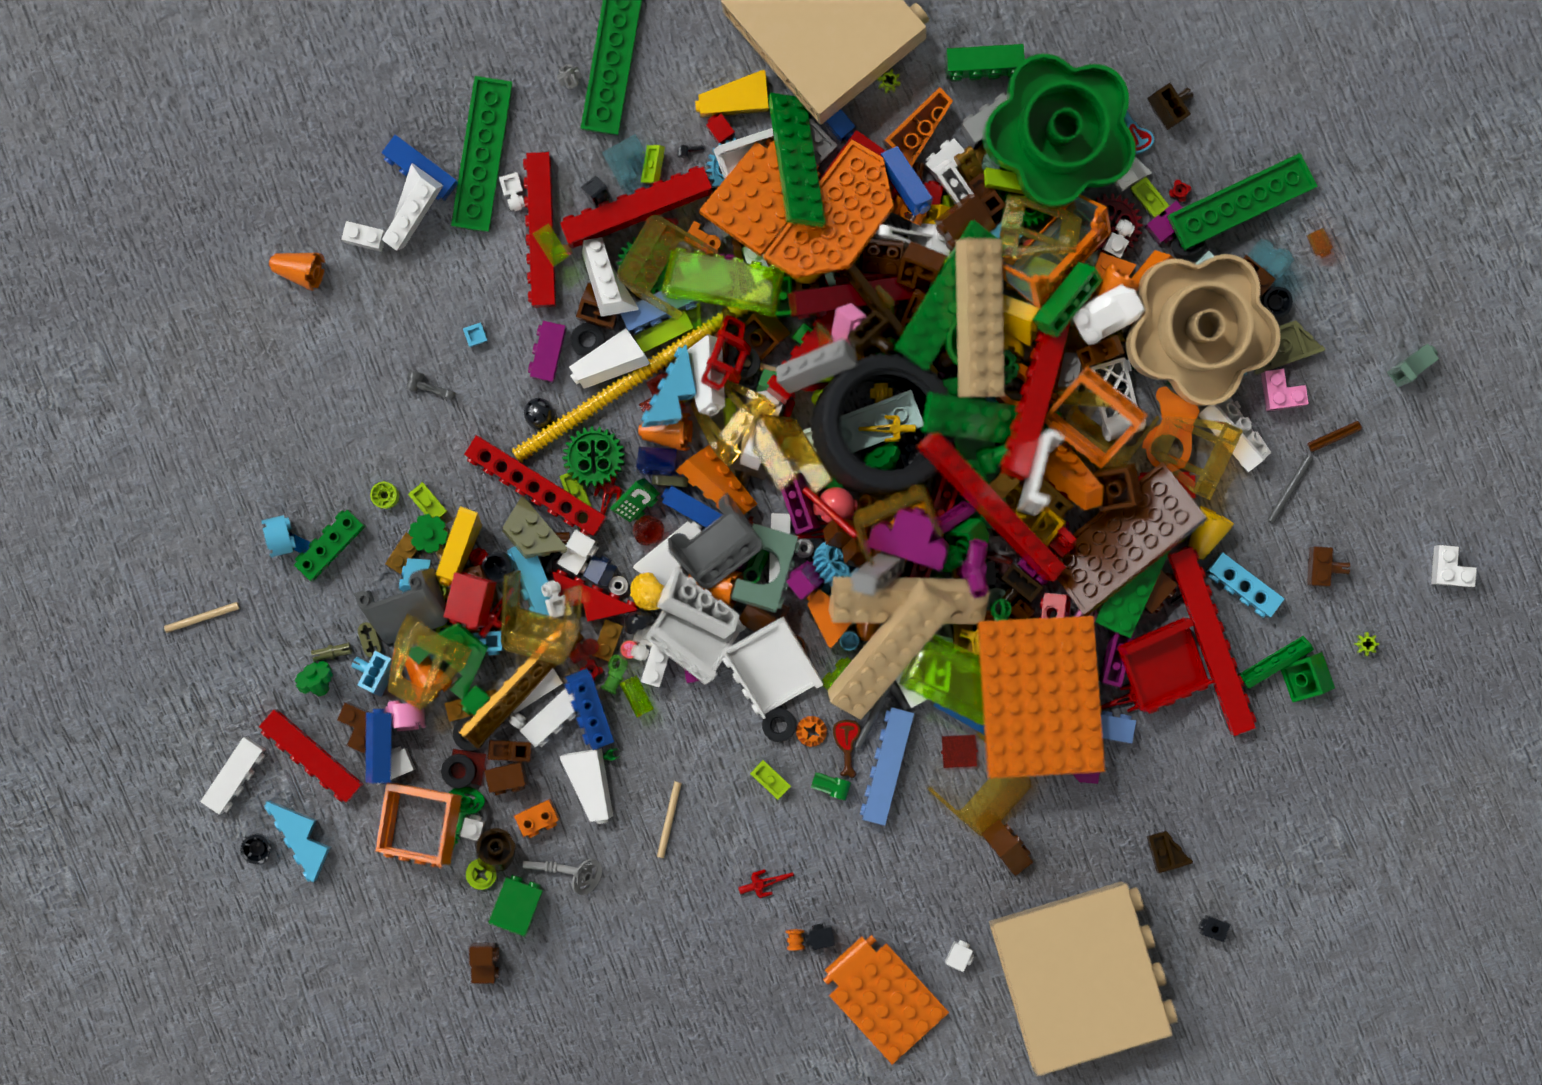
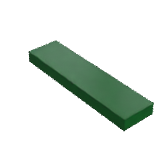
M1301 636L1241 672L1238 676H1241L1244 685L1249 689L1313 651L1314 648L1304 636Z

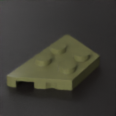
M1296 320L1279 326L1280 345L1277 353L1265 366L1254 370V375L1323 352L1325 348L1313 339V336L1306 332Z
M522 496L502 528L503 533L525 559L538 555L547 556L552 552L561 551V553H566L567 547L526 498Z

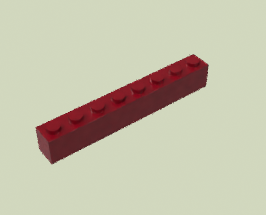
M897 277L868 281L883 302L888 303V306L899 305V301L903 300L907 304L915 290L919 289L924 294H927L930 289V281L920 278L915 289L897 283ZM851 284L797 291L788 294L791 316H798V319L810 318V314L816 313L817 317L826 316L828 311H834L835 313L836 308L850 303L859 310H864V306H868Z

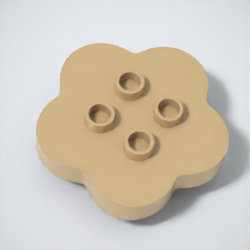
M1223 254L1206 259L1198 265L1182 259H1169L1153 265L1141 277L1137 295L1145 310L1141 315V319L1132 324L1127 334L1126 353L1128 359L1140 374L1151 379L1169 381L1175 392L1188 403L1197 406H1208L1227 400L1239 387L1244 373L1265 366L1277 353L1280 345L1279 325L1272 313L1260 303L1259 278L1254 268L1243 258L1236 255Z

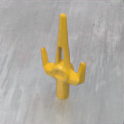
M898 415L884 416L885 419L894 420L892 424L858 428L859 431L892 433L894 437L884 439L885 442H898L900 440V432H916V425H900ZM878 428H890V430H878Z

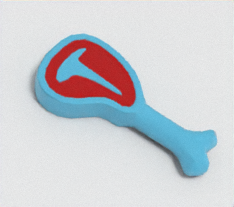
M1127 111L1124 121L1133 135L1136 154L1148 150L1153 145L1154 136L1149 130L1140 128Z

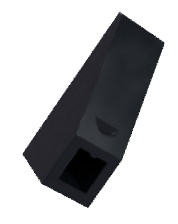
M597 176L581 186L582 191L595 208L602 202L610 201L609 198L611 196L608 187Z

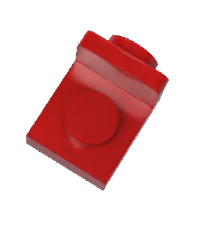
M1062 526L1057 530V537L1049 546L1063 558L1076 546L1077 539Z

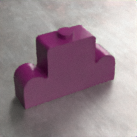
M902 506L897 511L894 525L888 521L879 522L873 527L867 545L868 547L938 570H942L945 567L949 553V545L945 540L936 539L933 541L938 517L925 513V510L919 507H914L913 509Z

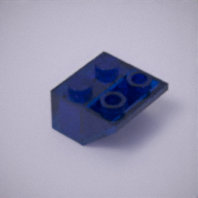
M638 447L636 469L642 475H653V472H660V475L672 476V473H676L678 450Z

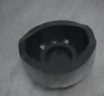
M1270 288L1262 297V305L1274 317H1283L1292 308L1293 298L1286 288Z
M534 398L524 408L525 420L533 429L547 428V425H551L554 421L553 407L546 399Z
M496 551L486 556L482 562V568L491 581L500 583L512 574L514 563L507 553Z
M647 610L630 612L624 622L626 633L633 634L654 622L653 614Z
M253 833L243 840L240 848L241 855L244 860L251 864H262L268 860L271 854V843L265 835Z

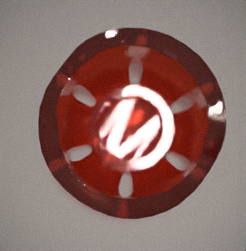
M642 516L633 525L634 538L641 545L650 546L661 541L663 538L664 525L662 521L654 516Z

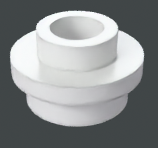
M808 539L797 541L800 542L797 555L801 558L809 557L814 549L812 542ZM801 545H806L808 550L802 552L800 550Z
M622 576L613 577L609 582L610 591L616 595L624 594L628 589L627 580ZM616 582H621L622 587L620 589L615 588Z
M518 712L516 714L511 713L509 722L521 730L527 724L525 722L526 718Z

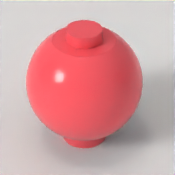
M832 487L825 490L820 496L828 506L844 519L850 520L854 515V511H857V500L853 499L852 494L844 488ZM813 502L814 515H820L822 520L829 524L832 519Z

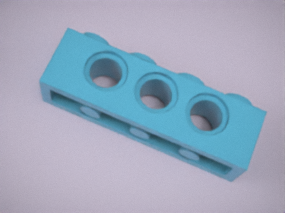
M1223 552L1219 553L1206 571L1210 574L1208 577L1211 580L1225 585L1224 589L1232 595L1235 593L1241 597L1239 600L1248 607L1252 605L1256 608L1255 613L1262 618L1265 616L1271 617L1284 600L1282 596ZM1226 570H1231L1233 573V578L1230 581L1224 577ZM1242 581L1247 582L1249 586L1246 592L1240 589ZM1257 593H1261L1264 596V601L1261 604L1255 600Z

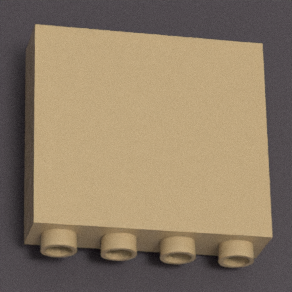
M721 0L725 16L820 125L926 39L925 24L929 22L927 14L917 3L909 7L903 0Z
M1117 882L989 921L1031 1066L1037 1076L1172 1035L1169 1024L1176 1023L1177 1016L1171 1000L1162 1002L1158 987L1166 985V979L1160 963H1150L1147 949L1155 947V943L1149 926L1144 925L1140 927L1135 912L1144 910L1137 887L1128 889L1126 883Z

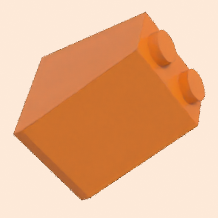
M820 589L817 592L813 590L807 597L809 601L807 606L827 646L832 648L851 623L832 622L828 610L830 597Z

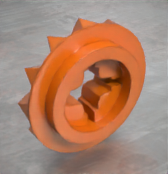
M807 716L797 725V738L805 746L814 747L820 745L826 738V725L818 717ZM814 724H816L815 731L817 732V734H819V736L811 735V737L807 739L808 732L806 731V729H804V726L806 728H811L812 726H814Z

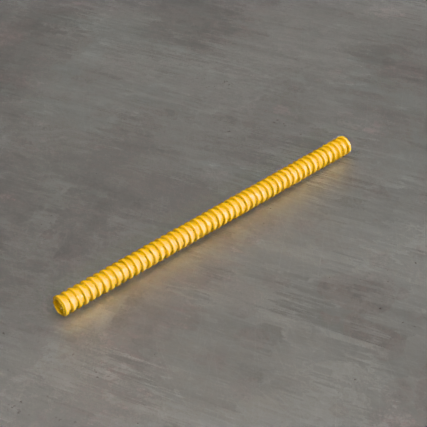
M762 283V286H758L757 290L753 289L751 294L747 293L746 297L743 296L742 300L738 299L737 303H732V306H727V308H729L730 312L735 313L736 319L738 317L742 318L743 314L747 315L749 310L753 311L752 308H757L758 304L762 305L763 301H768L767 298H772L773 294L768 286ZM718 312L716 317L712 316V319H708L707 323L703 322L701 327L697 326L696 330L693 329L691 333L688 332L687 336L683 335L681 340L677 339L676 343L673 342L672 346L668 345L666 350L662 349V352H658L657 356L653 355L651 360L648 359L650 364L633 370L631 373L628 372V375H623L622 379L618 378L617 382H612L613 385H608L607 389L603 388L602 392H597L596 396L592 395L593 398H588L587 402L583 401L582 405H577L578 408H573L572 412L568 411L566 416L562 415L563 418H558L556 422L553 421L552 425L548 424L546 429L542 428L543 431H538L537 435L533 434L532 438H527L528 441H523L522 445L518 444L516 449L512 448V452L517 460L521 463L523 459L527 460L529 455L533 456V453H537L538 449L542 450L544 445L548 446L549 442L552 443L554 439L557 440L558 436H563L564 432L568 433L569 429L572 430L573 426L577 427L579 422L583 423V420H587L588 416L592 417L594 412L598 413V410H602L604 406L607 407L608 403L612 404L614 399L618 400V397H622L623 393L627 394L629 389L633 390V387H637L638 383L642 384L644 379L648 380V377H653V374H657L658 370L662 371L664 366L668 367V364L670 362L673 363V360L676 359L674 354L678 347L683 348L684 345H687L688 350L706 335L713 336L714 333L716 334L723 319L722 313Z

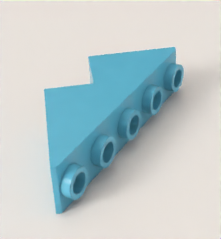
M684 345L683 348H677L674 354L676 358L674 363L670 362L665 371L668 373L666 379L662 378L657 387L660 390L658 395H653L649 402V405H651L650 410H646L641 418V421H643L642 428L677 424L682 419L679 401L690 400L695 396L696 390L687 345Z
M266 801V805H264L266 811L275 818L274 824L279 832L282 831L286 837L284 842L287 847L293 849L295 853L293 857L298 865L301 864L304 868L303 874L308 882L317 881L330 850V846L310 838L317 820L273 801Z

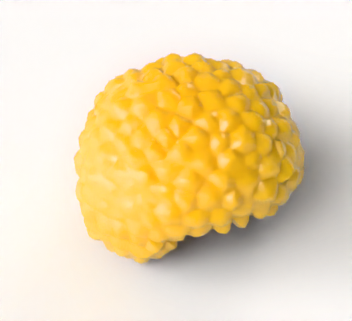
M646 572L637 575L631 582L630 596L635 604L647 611L660 609L657 606L664 585L658 582L653 573Z

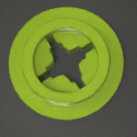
M477 859L472 861L466 869V879L470 886L479 890L492 886L496 880V872L486 870L485 876L488 880L483 877L475 880L478 875L475 868L480 871L484 868L479 865Z

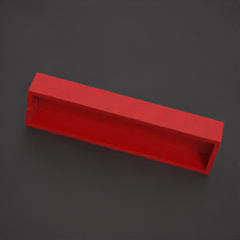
M699 166L688 169V173L683 175L681 173L674 174L670 177V180L665 182L663 180L656 181L652 184V187L647 189L645 187L638 188L634 191V194L629 196L627 194L620 195L616 201L611 203L610 201L602 202L596 209H584L578 216L569 215L564 217L560 224L569 247L574 249L583 245V240L610 235L712 195V187L704 166L701 168Z

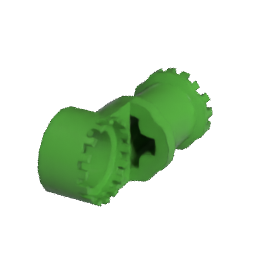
M613 655L608 662L609 675L604 685L601 686L603 690L616 695V689L620 681H623L624 678L622 676L627 669L626 666H628L627 659L620 655ZM620 660V665L618 668H616V662Z

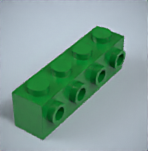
M1078 262L1033 318L1041 332L1058 337L1103 281L1096 267Z
M350 510L339 512L335 517L336 521L332 525L328 524L322 530L323 535L319 539L315 538L308 545L310 548L307 552H301L295 560L297 562L294 566L310 581H314L366 527Z

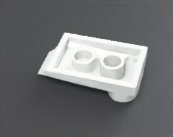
M1121 284L1084 303L1073 317V320L1083 339L1088 345H1091L1141 319L1145 308L1135 290L1128 289Z

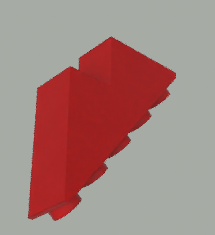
M558 569L557 572H553L554 581L558 582L561 587L558 595H565L568 607L584 604L587 622L638 610V606L632 601L628 600L627 603L620 601V596L611 592L609 595L602 593L603 589L596 585H592V588L584 585L586 581L580 578L570 579L567 577L568 573Z

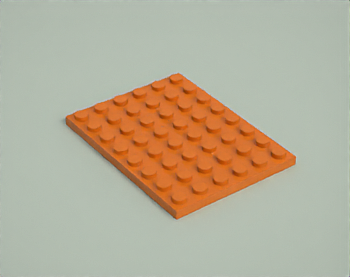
M1093 616L977 622L988 778L1105 772Z

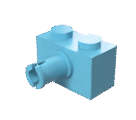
M377 651L374 652L369 663L360 657H356L354 661L360 663V665L352 662V668L363 672L358 686L382 697L399 662Z

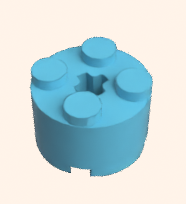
M284 515L261 520L262 524H266L263 532L268 549L273 551V553H270L271 558L294 552L293 549L297 547L294 537L289 535L288 530H291L292 527L288 517L285 518Z

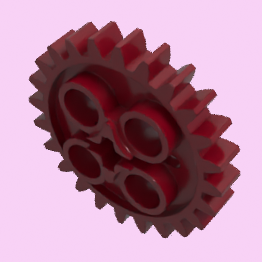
M1114 193L1111 194L1110 199H1108L1106 194L1103 195V200L1096 197L1097 203L1112 209L1113 215L1109 216L1110 222L1117 211H1121L1113 225L1114 227L1111 228V232L1118 234L1115 227L1122 217L1127 218L1135 226L1130 237L1124 236L1129 241L1127 246L1132 248L1133 244L1131 241L1137 243L1138 238L1135 235H1141L1142 233L1137 228L1143 226V224L1138 223L1142 216H1136L1139 209H1132L1135 203L1128 205L1129 198L1122 201V195L1115 199ZM1089 203L1091 208L1086 207L1084 210L1094 218L1095 210L1098 206ZM1082 215L1081 218L1085 221L1080 224L1085 228L1081 230V233L1088 234L1091 231V222ZM1108 237L1094 252H1096L1098 249H1101V252L1105 253V250H1103L1102 248L1104 247Z

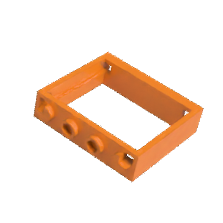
M1086 366L1046 412L1044 423L1048 425V428L1064 436L1063 440L1068 441L1074 446L1076 451L1085 455L1092 464L1095 463L1102 469L1144 423L1148 415L1091 368ZM1081 382L1132 423L1106 453L1055 413Z
M386 783L375 851L381 852L383 856L394 858V855L399 856L398 860L402 861L414 859L416 864L426 865V862H429L431 867L442 868L443 865H450L462 796L400 783ZM400 793L447 802L438 856L392 847Z

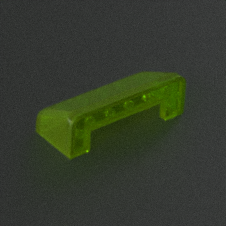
M676 247L675 250H671L661 294L665 298L676 300L688 299L754 311L760 315L777 318L785 272L770 264V267L762 266L763 263L751 261V264L744 263V260L740 258L727 260L723 255L714 254L713 257L706 256L705 252L695 251L693 254L688 253L687 249Z
M934 634L903 670L899 685L984 726L980 657Z

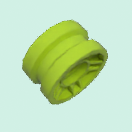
M378 482L371 489V501L379 508H392L399 500V491L396 486L389 482ZM384 492L388 493V497L386 499H383V497H381V494H383Z

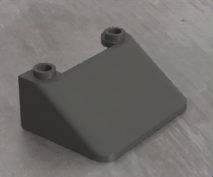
M728 493L721 497L718 503L723 515L691 540L683 533H676L668 539L669 553L703 588L715 586L762 548L760 537Z
M434 568L422 569L412 573L409 578L411 590L375 603L370 590L354 593L358 606L383 642L387 644L394 643L443 626L448 622L449 619L444 617L446 604Z

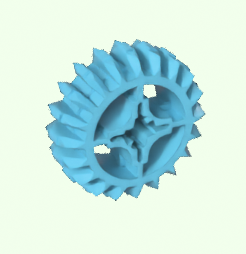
M823 542L814 552L813 565L817 567L815 572H818L820 574L819 578H823L824 583L828 582L830 587H832L833 577H852V574L859 569L845 565L842 549L826 545V542Z

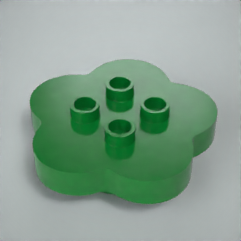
M1036 54L1023 60L1011 75L1007 86V100L997 106L985 122L982 133L985 151L994 163L1016 174L1023 194L1032 203L1048 209L1064 207L1074 201L1086 187H1105L1111 185L1130 170L1135 159L1136 147L1133 135L1124 122L1129 105L1127 85L1120 74L1105 65L1088 64L1081 67H1072L1065 60L1055 55Z

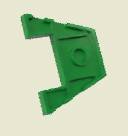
M457 623L437 633L436 636L420 642L419 645L410 647L406 650V654L416 663L420 664L431 651L436 653L461 674L452 684L450 690L463 700L469 691L488 647L460 623Z

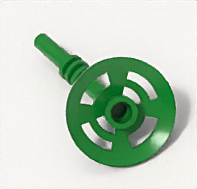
M454 788L448 792L462 796L453 849L458 844L457 840H460L459 836L466 815L477 813L484 807V796L474 788ZM464 794H470L476 798L471 799L468 796H464Z

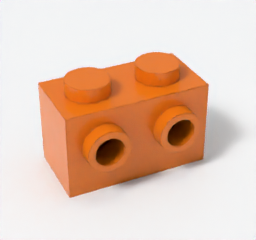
M551 799L514 815L523 837L528 835L529 838L540 834L539 829L546 827L548 830L557 826L556 822L560 820Z

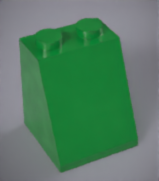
M512 874L511 877L507 876L505 878L488 923L526 936L544 889L540 888V884L530 881L526 883L522 881V877Z

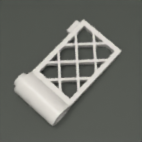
M1121 357L1089 367L1094 372L1100 368L1105 370L1106 374L1103 378L1105 381H1107L1110 374L1118 378L1113 386L1115 389H1117L1121 381L1126 383L1127 389L1123 395L1137 406L1129 371H1132L1129 360ZM1117 363H1121L1122 371L1120 375L1112 372L1114 365ZM1095 394L1103 423L1102 433L1107 441L1120 438L1132 423L1121 414H1118L1119 412L1116 410L1113 416L1107 417L1105 410L1108 403H1103L1104 400ZM1146 419L1144 423L1136 430L1135 433L1143 431L1145 429Z

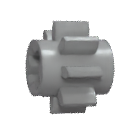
M570 64L559 69L560 74L557 75L561 87L566 86L568 89L576 87L579 84L578 79L582 78L577 66L573 68Z

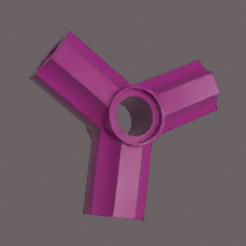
M980 539L970 541L967 560L963 562L962 566L957 568V575L961 579H967L970 595L974 598H981L988 593L985 579V557L988 544Z

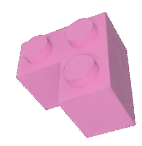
M851 303L836 308L830 340L836 342L844 338L850 344L848 334L867 318L866 315Z
M1284 369L1261 373L1266 411L1302 407L1309 404L1306 385L1287 388Z

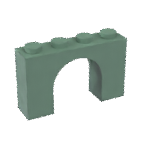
M753 523V529L762 541L761 549L775 555L779 561L780 572L775 580L764 585L737 578L731 600L776 613L777 608L781 609L784 600L781 597L782 590H787L788 583L786 581L789 580L786 578L787 573L793 570L795 561L792 560L793 553H798L800 542H797L798 536Z

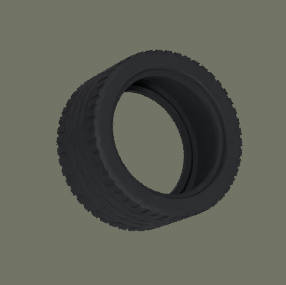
M898 354L868 356L856 361L857 366L839 373L820 393L812 413L811 437L814 442L813 446L816 449V455L820 458V463L824 465V469L838 483H842L844 487H849L850 490L858 491L861 494L885 496L904 491L921 483L938 469L921 451L906 468L893 471L875 469L857 459L846 445L841 431V411L848 394L855 386L872 381L891 383L905 391L912 390L923 419L928 392L944 395L950 394H948V389L943 385L942 380L938 379L937 375L930 368L923 370L905 356ZM929 432L924 433V439L929 434ZM940 434L953 446L954 436Z

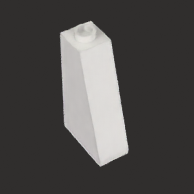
M625 328L572 364L569 368L573 372L570 376L576 385L580 383L585 389L647 366L650 362Z
M706 335L688 349V355L696 390L694 398L698 412L713 416L725 407L724 387L717 391L701 383V378L707 366V360L711 357L717 341V337ZM722 349L718 358L721 362H723ZM712 368L708 374V379L717 384H720L724 377V374Z
M687 521L638 561L633 568L640 573H653L658 582L665 587L677 566L681 567L677 560L669 553L668 539L676 533H683L691 540L701 532L703 527L695 521L692 523Z
M602 748L561 755L560 760L589 821H596L597 824L608 822V819L613 817Z

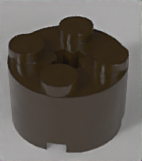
M501 828L489 829L482 833L477 840V861L481 867L488 871H505L514 860L515 842L506 830Z

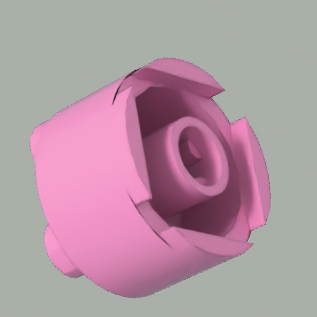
M409 699L407 703L403 704L399 703V701H390L388 706L385 707V712L391 713V731L392 728H397V731H410L419 729V725L422 728L426 727L424 704L419 699Z

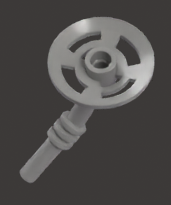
M588 859L578 868L557 864V862L553 863L552 861L550 863L548 861L545 863L523 861L524 869L544 870L545 872L549 871V873L552 871L556 873L557 871L574 875L572 887L574 892L579 895L590 893L597 886L602 875L601 863L596 859ZM595 867V875L592 878V869Z

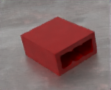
M454 572L444 617L450 619V622L453 624H467L466 627L473 630H478V627H486L497 582L465 572Z

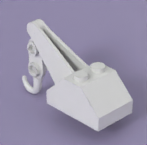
M912 223L909 230L880 225L878 231L872 237L904 242V249H907L912 241L945 254L947 257L951 253L946 246L947 241L936 230V224H922L919 226ZM892 232L907 235L908 239L892 234Z

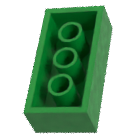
M1024 44L947 48L944 56L946 79L957 82L961 81L962 78H969L972 81L980 80L981 77L999 79L1000 76H1007L1010 78L1018 65L1025 60Z

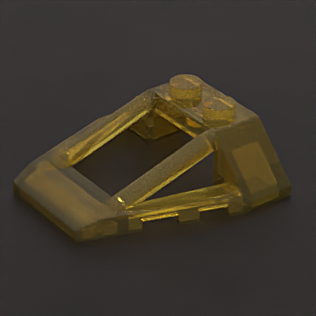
M1008 193L999 235L1002 243V257L1011 256L1014 259L1023 258L1025 255L1037 257L1044 253H1053V255L1076 253L1082 219L1065 209L1045 207L1029 200L1025 195ZM1029 207L1061 219L1059 240L1021 227L1025 208ZM1023 235L1051 246H1018L1019 236Z
M727 380L724 385V393L739 410L723 431L708 415L698 412L695 399L691 403V407L712 450L730 467L741 453L736 447L757 420L766 422L777 407L765 395ZM733 390L750 398L752 401L744 404Z
M1164 415L1148 451L1160 463L1164 462L1174 476L1187 486L1190 491L1211 500L1243 430L1227 422ZM1195 426L1220 430L1221 433L1218 437ZM1180 428L1215 443L1204 469L1168 454ZM1174 465L1199 475L1198 482L1193 481Z
M407 614L395 641L388 692L422 710L438 694L437 692L444 685H447L452 680L451 678L465 666L472 650L457 641L446 639L423 626L424 622ZM412 643L435 656L424 689L401 676ZM442 659L452 663L433 686Z

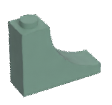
M1423 345L1387 371L1397 387L1413 381L1422 371L1439 359L1437 356L1438 352L1432 345Z

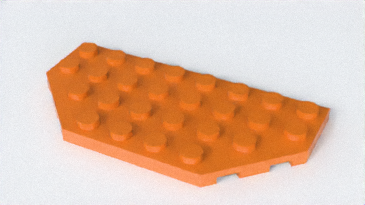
M854 140L849 142L819 182L825 225L821 228L788 223L763 255L765 261L794 278L850 268L878 231L880 225L884 223L894 209L883 157Z

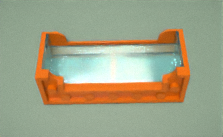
M1081 194L1068 205L1060 207V211L1015 259L1011 256L1002 259V279L1030 303L1041 309L1078 262L1084 263L1111 234L1107 207Z

